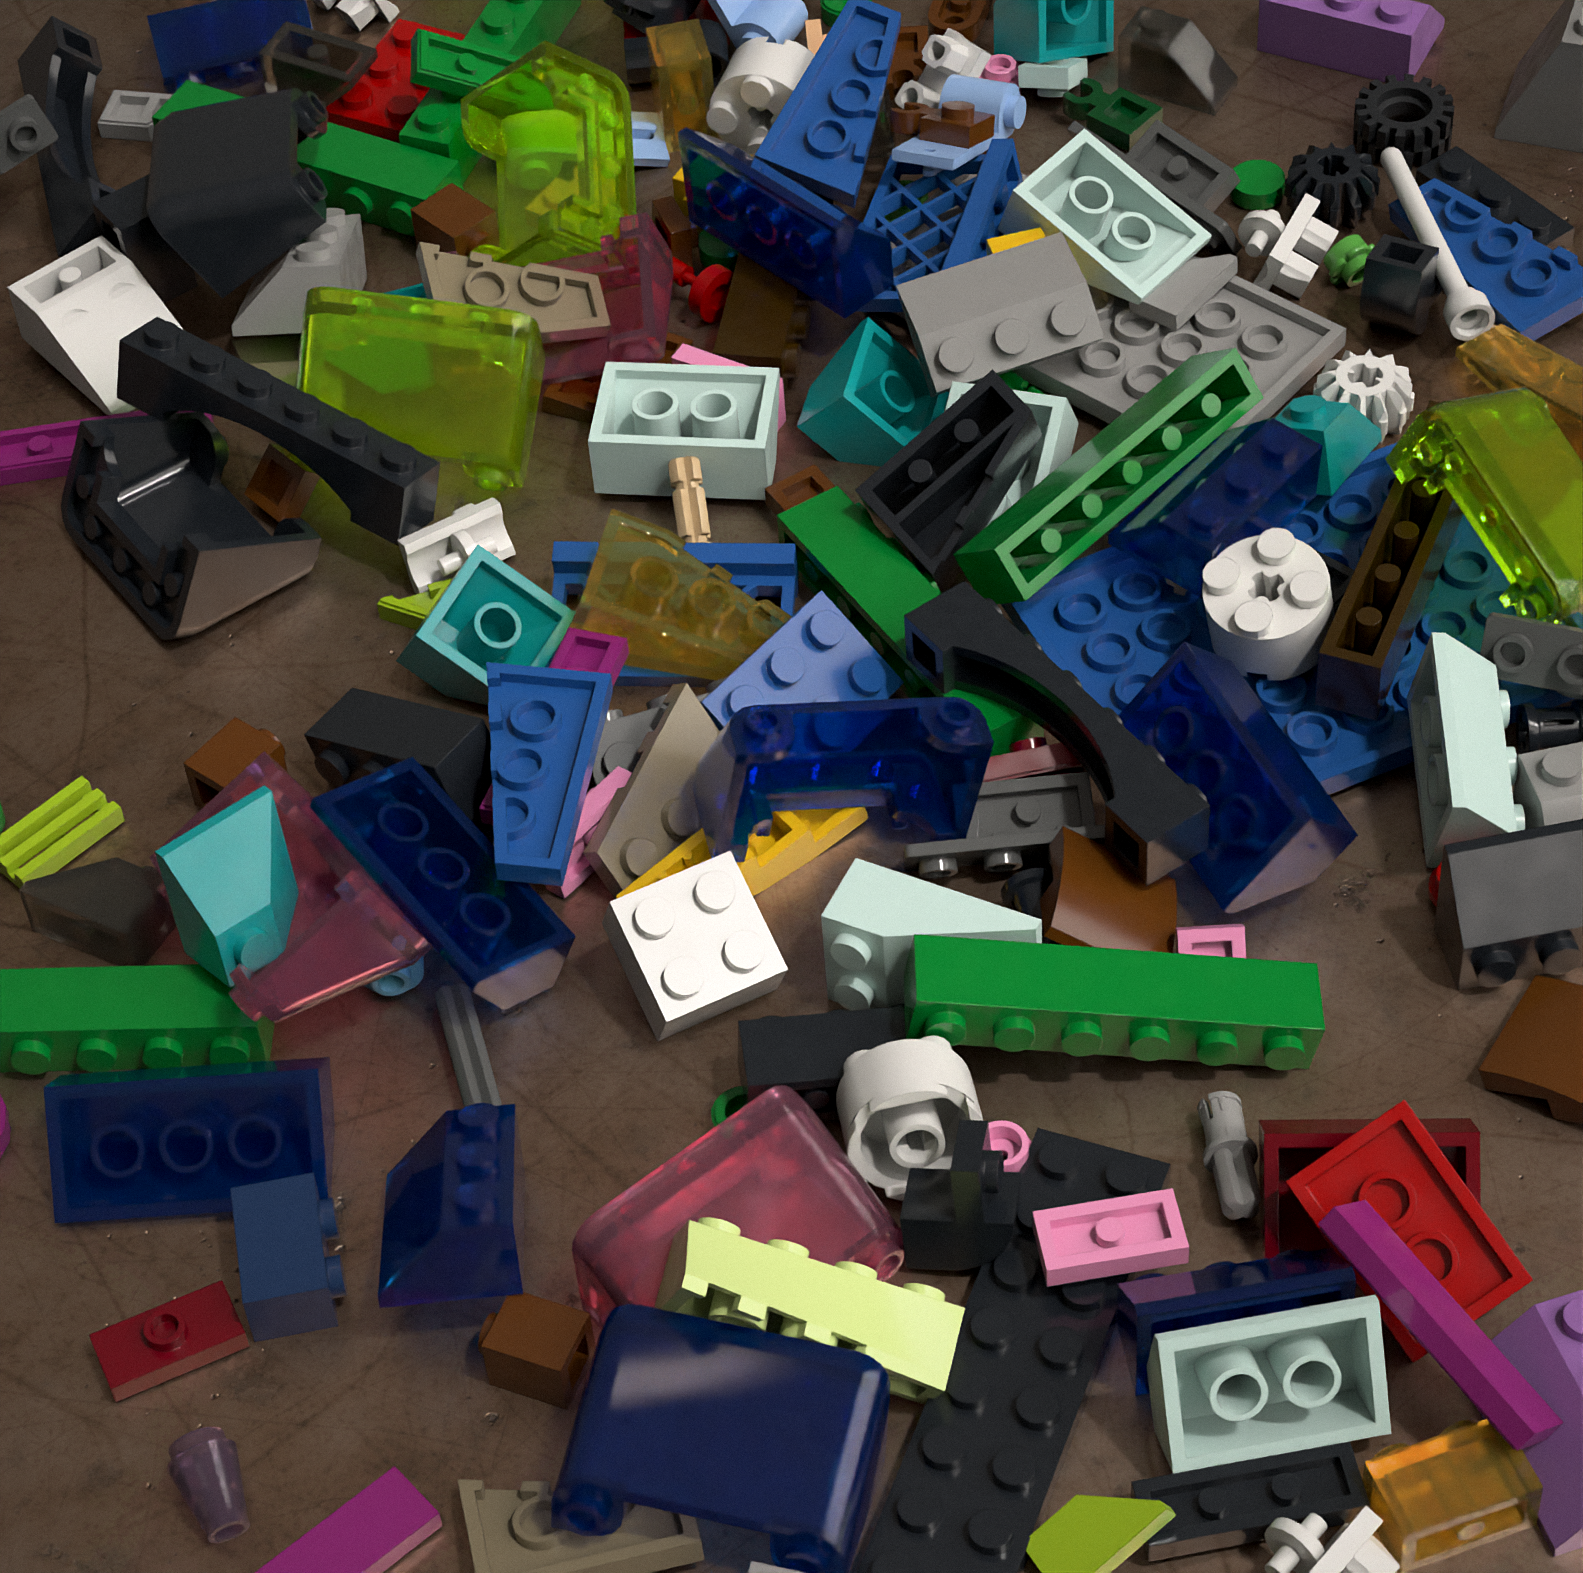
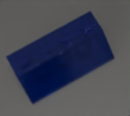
M687 127L678 132L690 222L843 318H847L894 284L891 241L882 232L868 227L847 214L841 207L830 204L807 190L801 183L792 181L769 167L762 159L751 156L731 143Z
M1184 642L1118 715L1129 732L1144 745L1153 746L1161 754L1166 765L1186 784L1191 783L1197 786L1205 795L1211 810L1209 816L1208 848L1189 861L1224 912L1233 914L1314 882L1358 836L1231 660Z
M414 757L312 798L309 808L474 993L506 1010L554 986L576 938L575 934L528 883L497 880L494 845Z
M330 1057L60 1075L43 1087L55 1223L233 1212L230 1188L314 1173L320 1198H331L335 1118Z

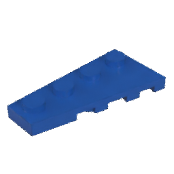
M869 0L847 1L755 153L756 169L855 209L901 27L900 12Z
M1436 178L1419 186L1468 287H1472L1486 295L1495 313V323L1521 348L1583 313V266L1578 264L1577 255L1560 246L1552 250L1533 239L1532 231L1515 221L1510 225L1491 216L1489 207ZM1399 199L1388 204L1390 220L1411 241L1420 243Z
M486 662L491 740L490 762L493 786L494 855L497 880L563 886L613 693L611 674Z

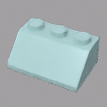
M605 362L588 438L594 492L602 494L673 496L672 492L676 489L671 488L668 471L669 461L679 457L695 456L700 460L703 484L699 485V487L704 488L705 498L766 500L765 488L772 485L777 455L779 368Z
M1432 632L1407 695L1426 868L1438 867L1442 861L1445 844L1525 830L1524 809L1521 804H1514L1511 786L1515 784L1517 779V753L1514 747H1506L1504 731L1508 727L1510 719V699L1507 690H1499L1496 665L1450 635Z
M1376 1295L1154 1334L1147 1362L1153 1426L1173 1474L1391 1434L1380 1305Z

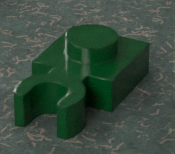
M1083 78L1080 80V97L1069 92L1063 94V113L1067 117L1080 121L1086 120L1087 129L1105 141L1128 152L1156 119L1163 123V107L1121 87L1111 95L1103 92L1102 85L1094 79Z

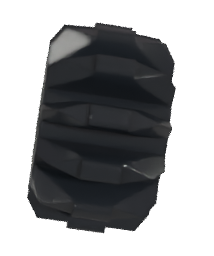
M1330 142L1327 148L1323 149L1309 145L1306 154L1293 156L1292 165L1288 170V178L1285 179L1284 196L1287 197L1286 205L1290 207L1292 214H1294L1307 193L1321 201L1312 215L1313 217L1334 229L1341 225L1355 229L1359 220L1371 218L1372 210L1376 204V197L1380 191V178L1378 177V169L1372 165L1371 155L1366 153L1356 154L1354 145H1349L1343 149L1336 148L1332 142Z

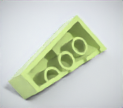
M702 1217L698 1219V1222L688 1220L673 1237L651 1319L924 1405L928 1398L934 1399L945 1392L965 1308L945 1302L946 1295L942 1291L918 1283H906L901 1288L876 1280L878 1274L875 1270L855 1262L839 1261L835 1263V1266L810 1259L808 1258L809 1251L805 1247L790 1241L771 1239L767 1241V1244L740 1236L741 1230L739 1227L717 1218Z

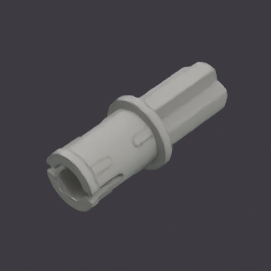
M1230 1091L1212 1092L1208 1094V1099L1210 1100L1213 1114L1210 1113L1208 1102L1203 1098L1197 1106L1207 1146L1202 1154L1204 1166L1210 1173L1214 1174L1222 1213L1230 1220H1236L1241 1217L1251 1219L1259 1213V1203L1261 1200L1254 1165L1259 1157L1257 1145L1251 1138L1247 1137L1241 1099L1237 1094Z

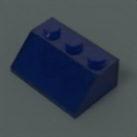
M215 0L147 16L148 33L163 86L174 83L176 90L186 80L204 85L207 83L205 76L226 72L227 79L248 76L258 72L256 64L277 60L278 67L297 65L308 61L307 53L314 52L317 45L306 0Z
M1274 418L1226 430L1162 484L1108 535V544L1203 599V569L1209 561L1240 540L1261 535L1264 531L1271 528H1284L1316 497L1323 446Z
M476 1103L463 1109L446 1111L387 1174L378 1287L380 1308L523 1294L525 1169L515 1104L494 1106L488 1103Z
M1331 1248L1307 1252L1293 1249L1281 1252L1272 1258L1242 1263L1222 1261L1213 1263L1201 1270L1171 1275L1151 1273L1140 1276L1130 1282L1118 1283L1117 1327L1135 1396L1150 1394L1147 1362L1154 1334L1355 1298L1357 1280L1353 1267Z

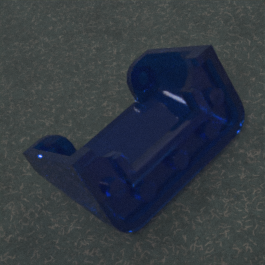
M958 697L767 704L743 707L733 714L700 758L695 770L693 793L711 859L731 851L736 862H744L750 836L756 833V837L769 836L773 821V811L886 806L893 829H906L907 822L920 826L929 833V842L966 839L994 745L984 715L972 703Z
M626 1304L615 1307L607 1315L592 1357L551 1500V1527L571 1531L582 1536L612 1534L621 1527L628 1503L770 1534L771 1559L777 1567L804 1573H849L885 1465L891 1387L889 1374L882 1364L874 1358L855 1350L644 1305Z

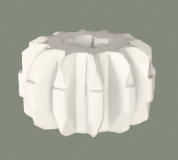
M1370 348L1365 355L1359 356L1345 350L1341 360H1326L1322 374L1317 375V383H1314L1313 395L1321 396L1326 401L1350 403L1379 427L1382 436L1379 444H1382L1387 434H1401L1403 425L1409 419L1410 411H1413L1414 392H1412L1408 367L1395 365L1393 354L1378 358L1373 356Z

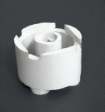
M756 37L743 43L733 54L710 100L706 117L708 125L718 133L720 138L730 148L753 155L754 167L755 153L815 56L809 49L791 40L785 39L782 45L766 42L768 37Z
M1271 528L1264 531L1261 535L1249 537L1232 544L1206 564L1203 569L1202 593L1210 638L1216 655L1227 668L1248 677L1247 672L1267 674L1268 680H1286L1303 674L1318 664L1319 650L1335 613L1327 566L1312 547L1295 539L1293 534L1286 529Z
M926 1036L921 1039H903L888 1042L871 1050L854 1052L844 1063V1075L837 1089L836 1105L850 1168L858 1181L868 1187V1181L875 1186L885 1189L886 1196L900 1201L904 1200L910 1168L950 1169L959 1121H983L968 1066L952 1050L950 1043L942 1037Z

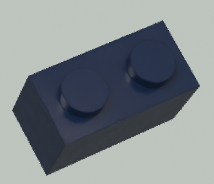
M314 1173L230 1188L242 1303L254 1342L338 1327L335 1298L347 1296V1285L341 1255L330 1256L328 1241L340 1239L339 1223L333 1197L320 1198Z

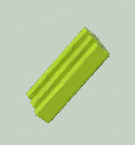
M81 775L0 834V872L27 894L122 824L125 819L121 806L114 801L108 803L106 795L98 788L92 790L90 782ZM95 813L90 818L81 823L79 826H77L75 829H73L71 832H69L68 834L66 833L70 829L75 827L77 824H79L81 821H83L85 818H87L89 815ZM46 848V850L39 854L37 857L32 859L22 868H19L21 865L26 863L28 860H30L32 857H34L36 854H38L40 851Z

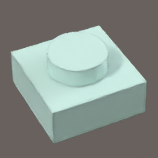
M1068 58L1042 63L1025 62L1018 66L1019 88H1037V95L1041 97H1063V94L1069 92V89L1079 85L1080 80L1088 78L1087 58Z

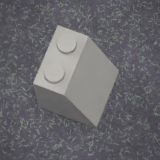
M1565 0L1519 61L1495 128L1494 138L1583 153V0Z

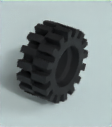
M1395 74L1387 75L1385 77V84H1382L1378 79L1371 81L1369 89L1363 87L1355 101L1353 144H1357L1356 151L1359 154H1370L1372 164L1375 165L1386 148L1395 147L1401 151L1410 171L1412 170L1413 163L1417 162L1421 167L1428 163L1431 158L1435 159L1442 155L1444 151H1449L1455 108L1452 95H1445L1446 88L1441 84L1431 88L1432 79L1424 76L1419 83L1414 82V74H1404V81H1397Z

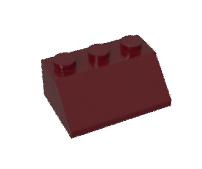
M1470 1118L1419 1119L1481 1206L1480 1131ZM1375 1119L1259 1120V1191L1261 1195L1260 1209L1265 1275L1348 1274L1284 1182Z

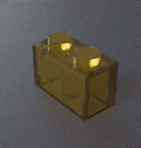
M699 19L645 28L654 113H658L668 153L700 147L705 140L719 144L718 133L710 128L706 120L710 100L714 93L711 56Z
M1474 1419L1458 1421L1447 1427L1439 1436L1410 1446L1406 1443L1390 1445L1379 1451L1371 1460L1364 1462L1363 1484L1370 1502V1509L1383 1520V1523L1376 1531L1385 1548L1400 1565V1568L1397 1570L1398 1573L1414 1570L1536 1526L1543 1485L1523 1450H1513L1487 1419L1478 1422Z

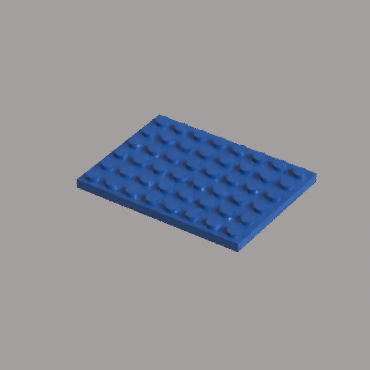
M1413 437L1370 452L1332 496L1268 489L1213 509L1205 566L1232 544L1252 537L1266 523L1274 528H1283L1290 531L1295 539L1355 570ZM1474 488L1377 721L1315 705L1318 664L1305 673L1286 680H1268L1267 674L1247 672L1248 677L1227 668L1218 658L1212 646L1203 601V580L1202 586L1198 591H1187L1184 596L1175 594L1174 587L1165 581L1174 524L1076 559L1028 600L1001 604L1011 621L1022 634L1027 633L1033 636L1047 657L1062 670L1071 671L1078 678L1083 689L1103 708L1109 707L1114 710L1129 732L1144 745L1153 746L1161 754L1166 765L1186 784H1194L1203 792L1211 810L1208 841L1414 762L1407 695L1432 632L1446 633L1480 655L1486 619L1492 612L1583 629V617L1476 488ZM1498 680L1499 690H1507L1509 694V724L1516 722L1517 708L1520 703L1531 702L1535 708H1549L1574 700V698L1559 694L1556 690Z

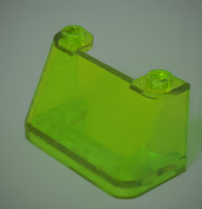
M545 40L461 99V123L465 140L474 150L496 160L499 247L484 244L478 246L472 252L492 255V262L524 268L529 263H535L593 275L612 272L631 262L637 255L638 250L632 119L629 93L621 79L610 70Z
M321 286L307 291L302 319L296 388L314 395L320 401L353 418L364 421L367 425L414 447L417 451L435 460L461 463L464 472L473 478V484L479 488L489 491H504L508 486L524 488L546 358L539 324L531 316L519 311Z
M1516 387L1443 401L1418 414L1385 459L1400 483L1404 484L1420 476L1427 478L1423 486L1429 495L1447 488L1511 584L1499 597L1505 608L1514 605L1518 617L1583 629V462L1551 417L1545 401L1527 388Z

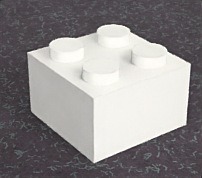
M731 851L610 901L602 921L607 936L657 1041L777 990L788 970Z

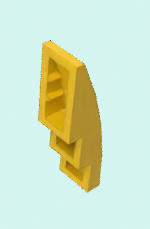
M823 768L782 802L770 792L727 827L715 817L617 894L616 899L728 851H731L752 896H755L818 857L869 819L865 805L826 768Z

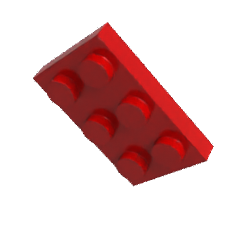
M398 19L326 105L329 115L328 122L400 143L399 133L430 89L429 87L410 82L411 39L416 30L419 28L458 40H463L466 35L419 24L414 21Z
M1405 1099L1284 1182L1364 1296L1376 1295L1380 1305L1381 1321L1411 1363L1416 1362L1428 1352L1320 1230L1321 1227L1318 1223L1333 1207L1366 1200L1473 1321L1533 1281Z

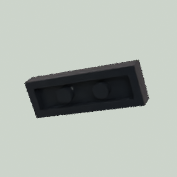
M1458 146L1416 169L1415 181L1418 187L1436 178L1489 207L1491 216L1510 225L1515 221L1532 231L1534 240L1552 250L1558 246L1567 249L1573 245L1575 227Z
M1350 1441L1131 1481V1499L1159 1500L1170 1506L1176 1514L1171 1521L1144 1543L1149 1562L1266 1540L1264 1535L1266 1529L1276 1518L1280 1517L1289 1518L1301 1524L1310 1513H1315L1323 1518L1329 1528L1344 1525L1345 1523L1349 1524L1366 1505L1370 1508V1502Z

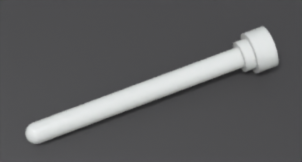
M1395 147L1386 148L1380 156L1381 164L1420 243L1439 248L1435 274L1447 296L1443 317L1455 338L1464 341L1477 339L1491 329L1495 322V313L1483 292L1468 287L1401 151Z

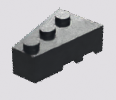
M992 369L856 488L855 491L868 512L891 537L900 543L903 550L916 565L934 579L939 590L944 593L949 590L961 570L953 554L987 527L1042 436L1033 412Z
M351 688L304 734L315 756L314 764L317 771L330 784L337 786L479 863L483 852L494 844L493 825L482 823L479 810L492 783L490 762L491 740L490 732L484 719Z

